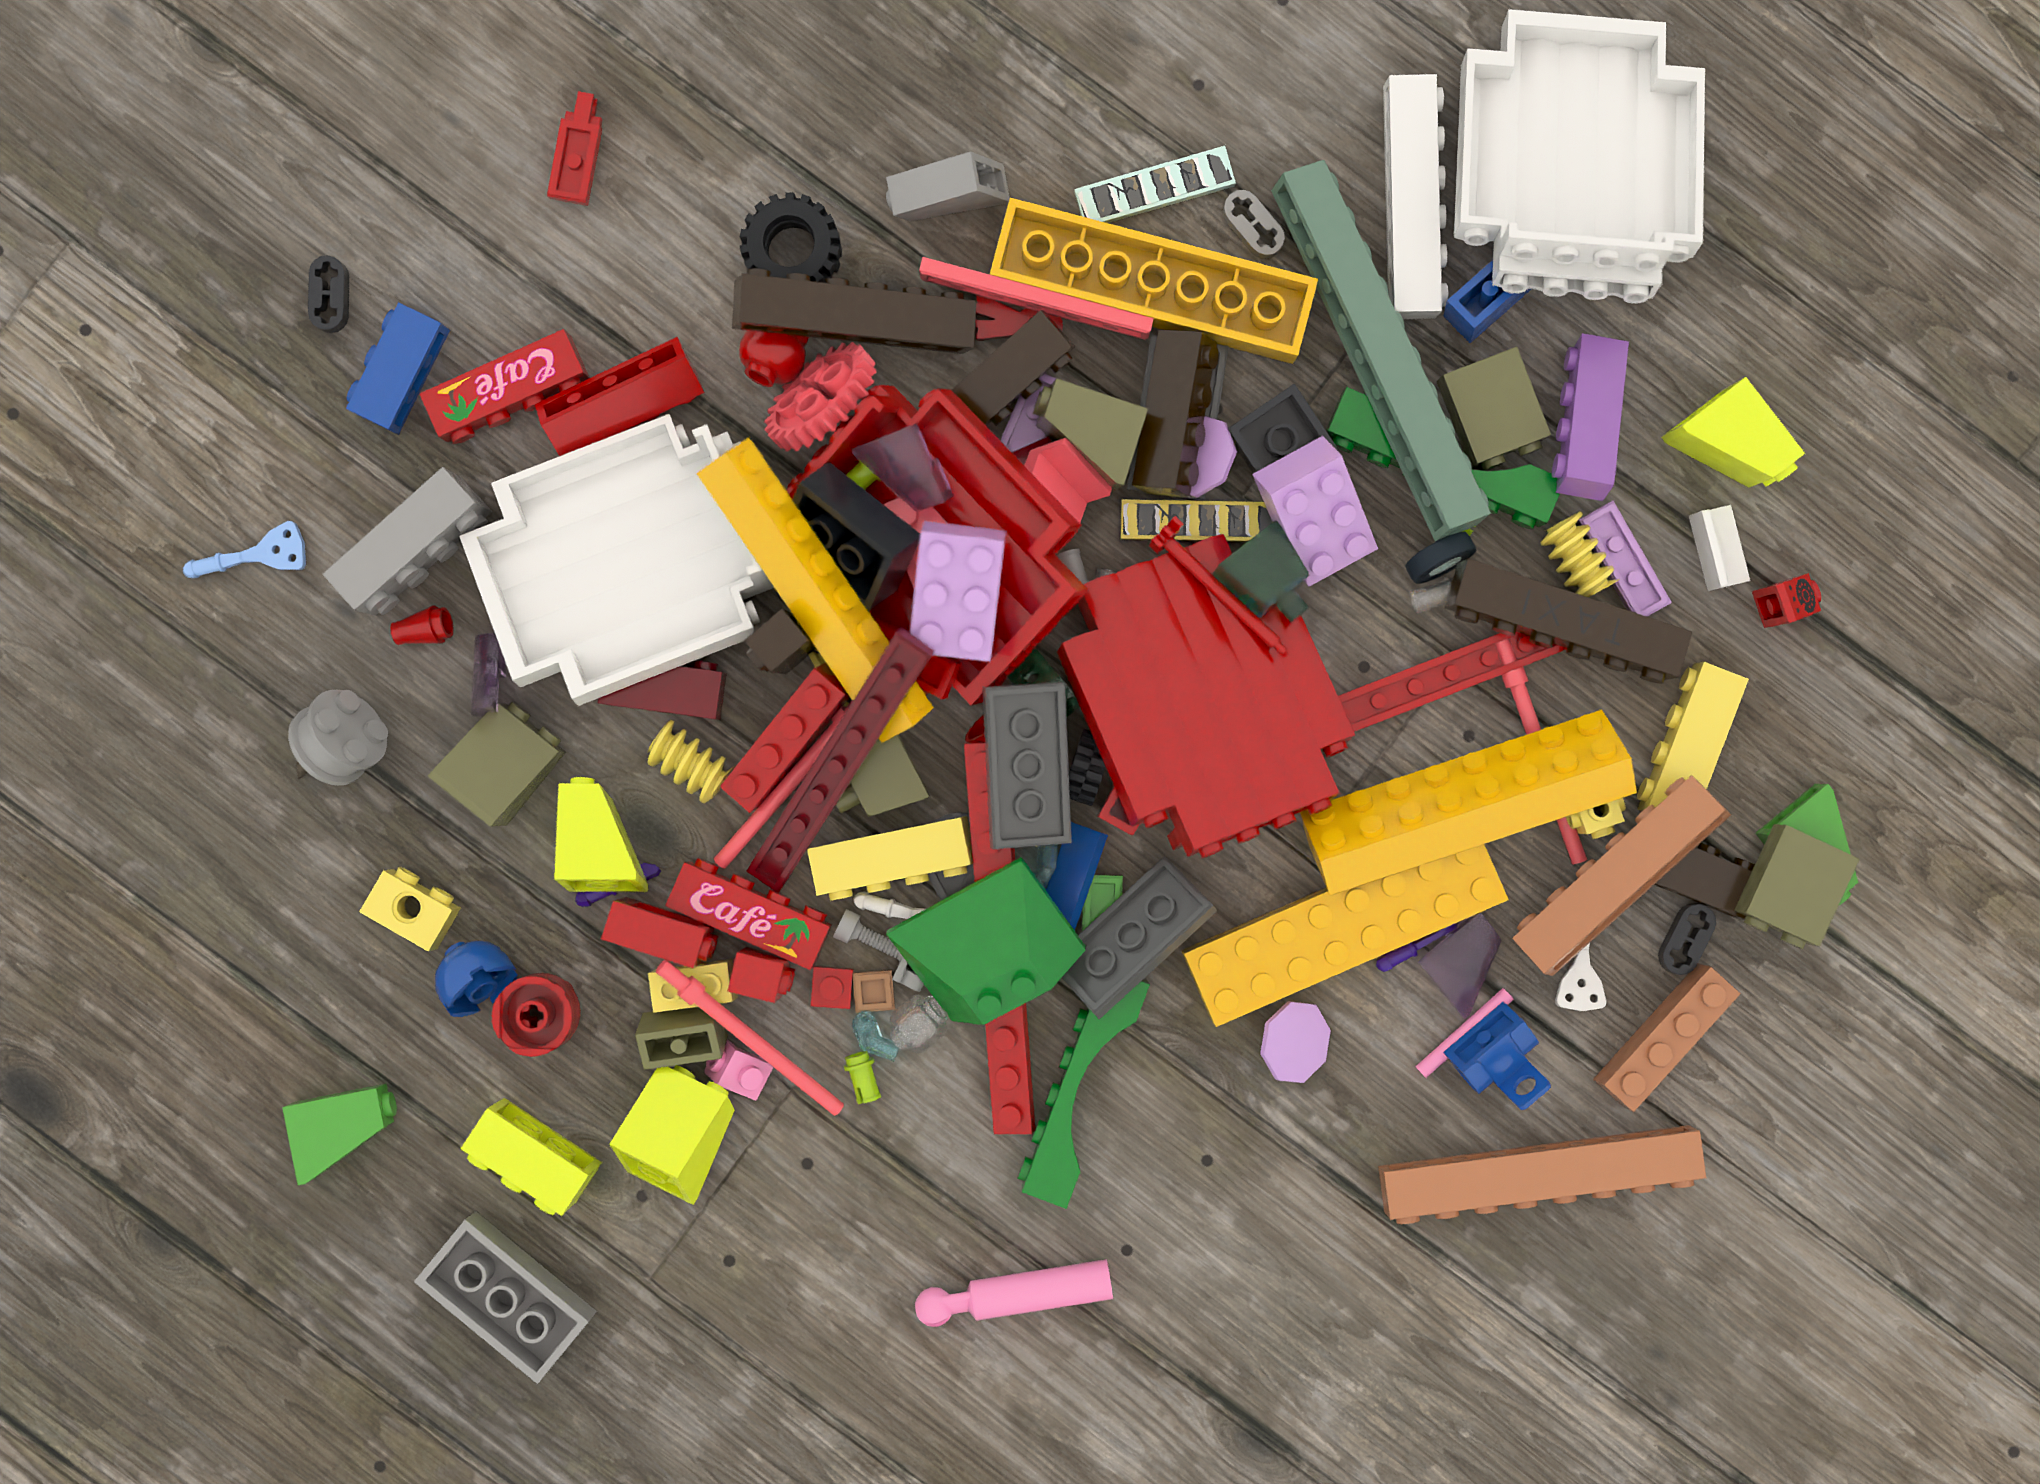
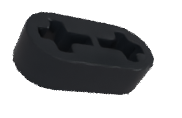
M328 255L318 257L310 265L308 315L312 324L327 333H335L342 330L348 322L350 277L346 266L335 257ZM328 266H331L333 270L338 272V276L332 277L330 280V291H328L327 281L320 277L321 273L328 271ZM328 298H330V307L337 311V316L330 317L329 323L320 317V312L327 311Z
M1693 903L1683 906L1678 911L1658 953L1659 962L1666 971L1684 975L1693 971L1697 966L1716 926V917L1710 908ZM1700 911V920L1705 922L1702 929L1695 927L1690 937H1688L1687 935L1692 927V924L1687 921L1690 914L1697 915ZM1684 941H1686L1687 943L1682 954L1687 957V960L1684 964L1677 963L1674 967V959L1669 956L1672 949L1679 951Z

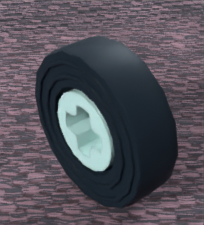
M1459 532L1427 546L1415 554L1406 563L1405 567L1414 583H1426L1456 569L1457 563L1468 558L1470 559L1477 550L1471 537L1466 532Z

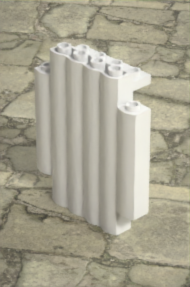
M1508 9L1501 27V51L1467 48L1461 64L1454 238L1464 240L1466 244L1472 246H1481L1488 243V241H1494L1492 285L1501 287L1508 293H1522L1532 288L1543 291L1545 295L1551 297H1559L1567 294V292L1582 294L1589 300H1601L1608 295L1623 298L1628 303H1642L1652 299L1661 286L1662 268L1667 261L1678 263L1693 258L1702 245L1705 68L1665 65L1666 22Z
M667 414L491 483L504 519L459 537L510 675L519 687L562 672L572 700L580 706L740 643L756 631L754 625L760 623L759 616L752 600L745 603L744 599L775 587L696 474L741 442L733 444L728 432L712 437L708 426L704 425L692 430L697 444L691 446L683 424L675 426L670 414Z

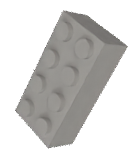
M442 467L322 575L355 611L375 616L378 613L384 615L399 603L400 599L397 596L406 588L410 587L413 589L429 576L427 570L438 560L442 563L455 554L459 548L456 544L460 541V535L486 526L488 523L486 517L492 513V510L461 476Z
M477 1211L462 1222L414 1281L537 1384L597 1312Z

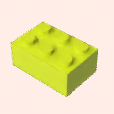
M506 1098L501 1099L486 1109L461 1147V1150L469 1154L467 1159L470 1163L485 1171L490 1168L502 1176L500 1181L506 1187L518 1193H521L522 1190L535 1198L534 1204L539 1209L550 1215L558 1213L562 1216L571 1208L602 1164L601 1161Z

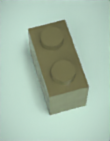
M692 1007L655 1013L653 1011L642 1013L635 1037L643 1069L647 1070L722 1059L728 1034L722 1025L702 1009Z

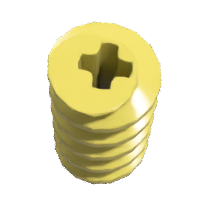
M1579 511L1545 530L1548 534L1540 543L1542 546L1553 544L1556 546L1548 556L1550 560L1559 558L1564 560L1556 571L1557 573H1571V576L1564 583L1565 587L1578 585L1579 589L1576 591V594L1590 597L1620 579L1607 580L1614 571V567L1612 565L1599 566L1606 558V553L1591 552L1599 541L1597 538L1584 540L1583 537L1591 527L1589 524L1576 526V522L1583 515Z
M670 720L660 730L648 749L647 753L650 752L648 765L654 767L663 761L661 774L667 776L676 770L674 783L680 785L689 779L686 791L689 794H693L702 788L699 801L706 803L720 791L721 784L735 766L725 772L723 770L726 759L724 756L711 762L710 758L713 751L711 747L701 753L697 752L700 742L698 738L688 744L684 743L687 730L683 729L673 735L671 732L674 721Z

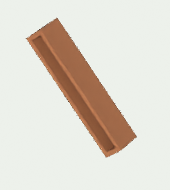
M1691 775L1687 780L1683 777L1676 780L1665 791V794L1668 796L1657 807L1654 805L1648 806L1636 817L1635 822L1637 825L1626 835L1624 832H1621L1613 837L1605 846L1607 852L1598 861L1591 859L1576 872L1575 875L1578 877L1576 881L1567 889L1561 886L1547 898L1548 906L1538 915L1532 913L1519 923L1517 929L1520 932L1512 939L1544 974L1555 975L1731 816L1695 777Z

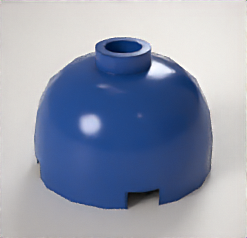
M486 941L458 942L446 950L445 957L436 970L435 990L440 1001L452 1017L472 1015L481 1011L477 1004L483 1002L489 996L493 1004L503 989L511 982L517 980L516 968L499 946Z

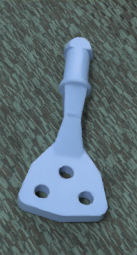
M286 521L270 530L257 546L241 552L216 553L212 557L196 561L192 559L184 565L183 573L189 578H199L200 575L216 571L224 572L227 568L251 562H261L279 570H302L306 566L305 542L298 525L295 522ZM288 531L291 532V536L289 538L286 537V533ZM279 546L280 551L276 554L275 548ZM295 554L296 560L292 562L291 557Z

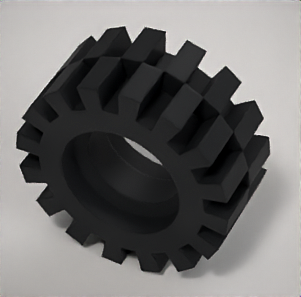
M1083 729L1069 770V794L1071 800L1092 806L1106 766L1091 731Z

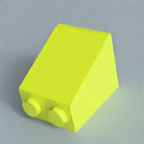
M1746 377L1723 389L1661 437L1669 446L1748 488L1760 483L1767 487L1775 481L1783 480L1798 468L1794 462L1805 454Z
M575 777L570 779V783H559L554 879L569 892H648V882L615 804L600 784H595V779Z
M675 1065L673 1069L670 1067L657 1068L609 1145L628 1173L694 1205L735 1111L728 1098L729 1093L722 1086L714 1082L708 1081L705 1085L695 1080V1076L681 1066Z

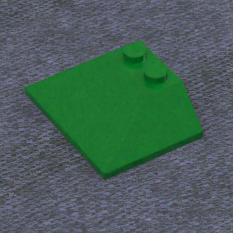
M1022 857L888 929L886 932L888 938L951 1021L985 1025L1051 990L1086 950L1085 944Z

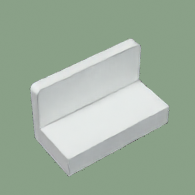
M1731 505L1711 510L1707 509L1689 515L1707 590L1712 591L1750 581Z

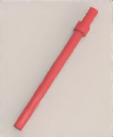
M1509 638L1495 643L1503 665L1517 660ZM1524 666L1502 674L1505 688H1510L1526 735L1541 730L1525 684L1528 678ZM1566 817L1557 819L1572 865L1586 861L1587 857L1577 829L1570 828Z
M853 701L846 707L841 706L831 718V725L714 857V861L718 866L726 869L804 780Z
M667 960L659 964L655 972L678 990L677 995L689 1005H697L833 1116L840 1113L844 1106L843 1102L705 992V986L693 976L688 978Z

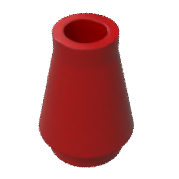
M432 605L405 619L392 622L390 630L396 645L443 644L447 638L453 636L454 626L447 608H438Z

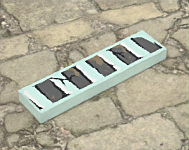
M1221 146L1074 189V194L1082 217L1110 223L1235 186L1236 182L1226 148Z

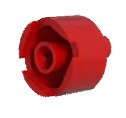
M549 973L530 974L511 982L499 994L492 1009L493 1029L498 1038L514 1053L528 1057L542 1056L557 1049L571 1039L580 1021V1003L573 986L569 982ZM535 1007L544 1014V1018L539 1020L538 1023L535 1016H530V1010Z

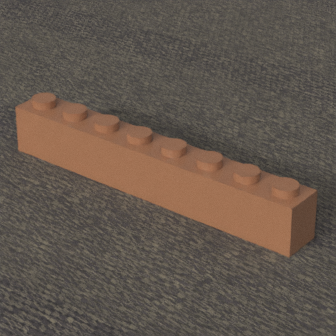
M1690 1125L1378 1166L1384 1213L1390 1220L1396 1219L1397 1224L1416 1223L1420 1221L1419 1216L1435 1214L1437 1219L1455 1218L1459 1216V1211L1474 1209V1212L1477 1214L1493 1213L1498 1211L1499 1205L1513 1204L1514 1208L1517 1209L1532 1208L1538 1205V1200L1552 1199L1553 1203L1558 1204L1577 1201L1576 1195L1592 1194V1198H1609L1616 1196V1190L1631 1188L1632 1193H1648L1655 1191V1185L1670 1183L1672 1188H1686L1694 1186V1180L1706 1179L1701 1134L1699 1130Z

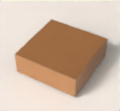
M892 969L853 973L856 1013L895 1010Z

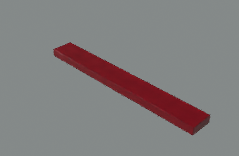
M900 628L895 633L746 872L779 893L935 650L903 628Z

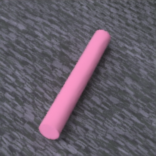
M1502 988L1416 1065L1417 1070L1427 1078L1448 1059L1443 1053L1447 1048L1503 1001L1507 1005L1514 1000L1512 996Z

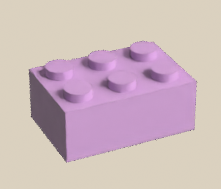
M1323 436L1252 474L1290 565L1308 587L1378 549L1342 455Z
M924 521L920 535L910 634L935 650L933 655L981 661L991 660L1006 531Z

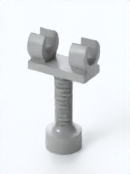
M846 909L833 938L846 944L852 939H858V941L865 942L866 945L868 944L872 948L876 947L879 951L883 950V953L886 952L887 955L890 954L893 958L897 957L900 963L892 980L920 992L924 985L913 970L906 968L907 961L888 937L884 938V935L881 936L880 933L877 934L876 931H870L869 928L863 927L860 923V915Z

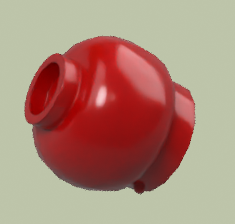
M747 330L741 339L739 348L740 360L746 368L745 374L752 381L764 387L791 382L803 369L806 358L805 347L809 337Z

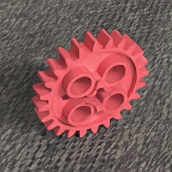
M851 342L848 346L845 343H841L837 349L832 346L825 356H822L821 353L817 354L814 361L804 364V370L791 383L782 386L784 389L783 394L774 397L773 400L777 404L767 410L770 416L764 420L768 425L764 430L780 449L783 448L787 452L791 448L798 451L803 444L806 448H809L815 438L821 442L827 432L831 431L834 433L836 431L839 421H847L849 419L848 412L855 410L858 405L857 401L869 394L865 388L874 383L871 377L877 373V370L874 368L876 362L860 344L856 345L854 342Z

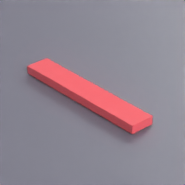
M922 257L919 269L922 281L1035 311L1044 310L1050 315L1144 340L1148 339L1154 320L1151 317Z

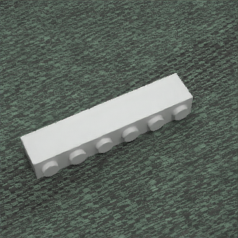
M1437 74L1389 75L1383 86L1388 296L1395 311H1398L1403 319H1433L1442 312V307L1446 306L1448 300L1447 283H1441V268H1445L1447 264L1446 244H1441L1440 229H1444L1446 226V206L1440 205L1439 190H1443L1445 187L1446 178L1444 165L1439 166V151H1443L1445 133L1444 127L1438 126V112L1443 110L1444 92L1442 87H1437Z

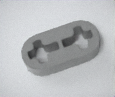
M1236 190L1231 193L1223 207V217L1226 223L1256 257L1269 259L1276 256L1281 250L1285 239L1281 226L1250 191ZM1237 201L1240 205L1247 202L1250 205L1247 214L1252 219L1251 223L1242 214L1237 217L1232 214L1235 208L1233 202ZM1256 226L1265 235L1270 232L1275 235L1272 241L1274 247L1270 248L1267 244L1260 247L1257 244L1260 235L1255 230Z

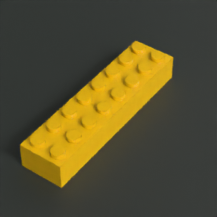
M1014 198L1009 199L990 275L1154 318L1152 323L1154 328L1203 332L1219 345H1226L1230 348L1293 364L1298 357L1318 282L1317 278Z
M1599 710L1363 790L1355 791L1331 800L1332 807L1320 813L1310 815L1309 811L1305 810L1300 812L1309 847L1328 893L1332 895L1635 794L1637 790L1631 756L1603 710Z
M1485 844L1332 895H1329L1327 888L1321 889L1185 948L1181 952L1210 1019L1215 1027H1218L1509 899Z

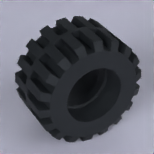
M785 192V198L779 199L777 194L769 196L770 203L764 205L760 201L754 206L757 212L754 215L748 213L744 220L747 225L746 229L741 228L740 239L742 241L740 252L747 269L768 270L771 272V277L786 278V275L791 273L805 274L810 276V281L825 283V279L832 278L834 272L838 273L840 268L839 258L842 257L841 239L831 214H827L822 204L819 202L813 203L811 197L802 194L800 199L796 198L794 192ZM800 228L809 232L814 239V248L808 259L792 267L781 266L773 262L769 256V246L773 238L785 229Z

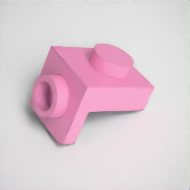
M727 1040L722 1059L706 1061L704 1072L714 1083L756 1101L774 1067L763 1058L739 1049Z

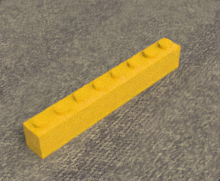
M747 438L696 474L853 701L887 648L889 641L787 494L785 488L774 475L761 453L757 450L751 439ZM916 681L879 737L881 743L911 728L934 708Z

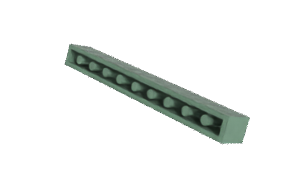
M1325 160L1284 172L1271 190L1311 277L1318 279L1316 288L1434 541L1436 542L1447 536L1477 526L1491 514L1488 508L1487 496L1478 487L1471 472L1470 460L1459 447L1455 438L1454 426L1451 420L1445 417L1438 402L1437 390L1433 383L1427 379L1421 366V357L1418 350L1410 343L1404 330V320L1401 314L1394 309L1388 296L1387 284L1378 275L1372 262L1371 250L1368 244L1362 241L1355 226L1354 214L1345 205L1339 192L1336 176L1329 171Z

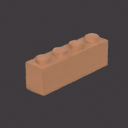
M1698 963L1694 970L1687 974L1593 1080L1619 1104L1635 1112L1741 993L1712 967Z

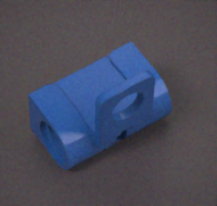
M1504 1001L1443 1052L1474 1091L1480 1094L1494 1082L1520 1110L1527 1109L1551 1087L1550 1082L1525 1057L1528 1052L1539 1044V1041L1527 1024ZM1526 1079L1536 1080L1534 1089L1528 1094L1518 1095L1516 1093L1517 1086Z

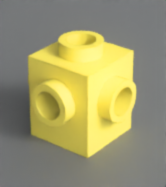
M1620 798L1599 805L1603 814L1600 817L1595 815L1593 808L1566 816V820L1571 829L1576 828L1578 834H1591L1592 839L1615 832L1614 825L1625 821L1622 812L1626 810L1624 799Z

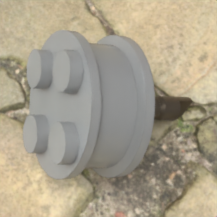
M328 690L321 693L311 702L309 707L304 708L293 717L288 729L289 744L297 759L298 779H302L309 773L327 784L337 786L350 784L357 780L367 768L378 763L383 758L387 748V727L375 710L351 690Z

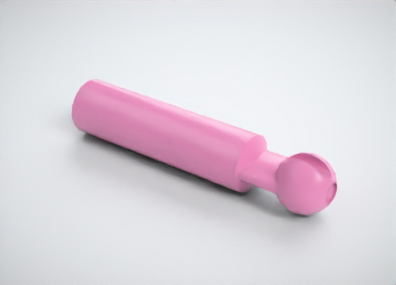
M1107 1259L972 1280L966 1292L948 1294L941 1288L930 1287L923 1290L917 1297L915 1309L916 1315L922 1323L931 1327H939L946 1324L952 1314L970 1312L974 1319L979 1321L1113 1299L1108 1263Z

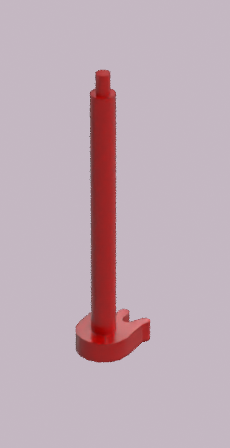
M1174 516L1168 525H1165L1159 534L1151 539L1149 547L1157 554L1166 549L1271 649L1274 647L1283 655L1288 649L1279 642L1281 638L1174 539L1184 525Z

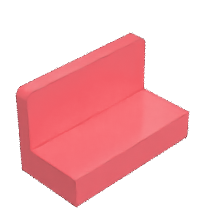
M1063 438L1032 449L1028 454L1024 466L1079 523H1081L1087 503L1110 496L1112 487L1068 439Z

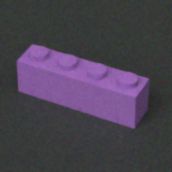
M1582 333L1575 346L1567 349L1564 370L1569 371L1568 382L1564 383L1560 395V405L1565 406L1564 418H1560L1556 431V441L1561 442L1560 454H1556L1552 467V477L1557 478L1556 493L1603 501L1614 486L1629 341Z

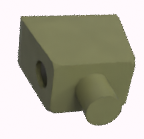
M899 734L883 743L880 740L876 742L836 804L840 813L862 804L866 814L870 817L931 797Z

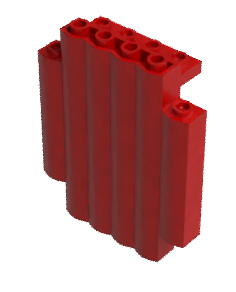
M893 385L874 386L867 391L869 394L861 399V402L854 410L855 414L848 416L849 419L847 421H842L838 425L836 432L829 439V444L823 445L814 453L811 461L804 469L805 473H800L791 480L786 492L793 500L799 482L828 462L847 475L859 463L858 457L860 455L865 457L868 453H871L886 470L881 474L883 479L881 481L876 479L865 491L882 504L918 489L948 524L1006 531L991 660L981 661L953 657L962 662L953 687L971 706L983 703V687L1001 686L1007 677L1029 656L1032 650L1054 629L1061 618L1088 591V588L1056 556L1074 537L1082 525L951 389L931 390L920 400L918 404L920 409L917 411ZM907 570L898 590L868 612L898 629L903 628L910 633L915 590Z
M1224 534L1212 536L1184 547L1215 577L1236 562ZM1169 552L1155 559L1132 565L1117 573L1102 576L1084 584L1088 591L1077 604L1090 632L1063 642L1057 654L1132 827L1144 823L1146 828L1153 827L1168 819L1167 813H1169L1175 827L1167 835L1172 849L1176 850L1183 847L1187 857L1200 853L1202 858H1206L1224 849L1222 843L1236 838L1238 844H1241L1259 836V829L1272 824L1274 830L1295 822L1297 820L1295 814L1308 810L1310 815H1314L1332 807L1331 800L1339 794V790L1322 753L1324 752L1326 758L1347 750L1348 746L1346 743L1355 736V733L1302 616L1291 622L1282 612L1284 608L1295 601L1292 594L1287 598L1281 595L1274 597L1272 601L1274 608L1263 617H1258L1281 638L1279 642L1288 649L1282 655L1274 647L1271 649ZM1277 564L1269 572H1267L1260 579L1254 582L1246 590L1240 593L1237 596V598H1242L1249 591L1255 588L1263 580H1265L1277 569H1279V565ZM1234 565L1231 569H1229L1222 576H1220L1218 580L1222 581L1225 577H1227L1234 570H1236L1238 568V565ZM1264 567L1252 571L1229 590L1231 592L1235 591ZM1279 570L1276 574L1270 577L1267 581H1265L1262 585L1256 588L1248 596L1242 599L1241 602L1244 604L1246 601H1248L1251 597H1253L1265 586H1267L1279 575H1281L1282 571ZM1240 573L1238 576H1236L1233 580L1227 583L1225 587L1229 588L1231 585H1233L1236 581L1243 577L1242 574ZM1286 580L1281 581L1248 608L1250 610L1254 609L1287 583ZM1288 585L1274 595L1285 592L1289 588ZM1272 597L1269 598L1257 609H1255L1253 613L1256 615L1259 611L1266 607L1270 603Z

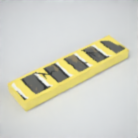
M1121 500L1120 540H1151L1176 516L1184 524L1174 538L1176 541H1201L1212 536L1224 534L1227 542H1262L1268 536L1270 538L1265 541L1266 543L1278 542V534L1264 502Z

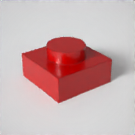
M814 966L811 1006L850 1009L854 969Z

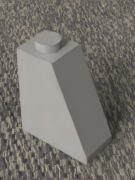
M971 151L886 177L888 184L886 192L887 204L893 212V216L908 221L1009 203L1010 199L1004 164Z

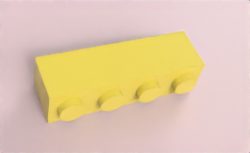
M1706 662L1694 663L1692 668L1688 667L1685 670L1679 684V689L1683 690L1678 705L1673 704L1666 717L1665 726L1669 727L1664 741L1657 743L1651 757V763L1655 764L1650 778L1646 777L1638 790L1637 799L1640 800V804L1637 810L1643 811L1650 805L1657 807L1668 797L1665 791L1681 777L1687 780L1692 775L1707 789L1748 683V678Z
M967 816L807 849L816 895L829 893L830 901L853 896V888L867 886L868 893L890 889V881L905 878L906 885L929 881L928 873L943 870L944 878L968 873L966 866L973 864L971 832Z

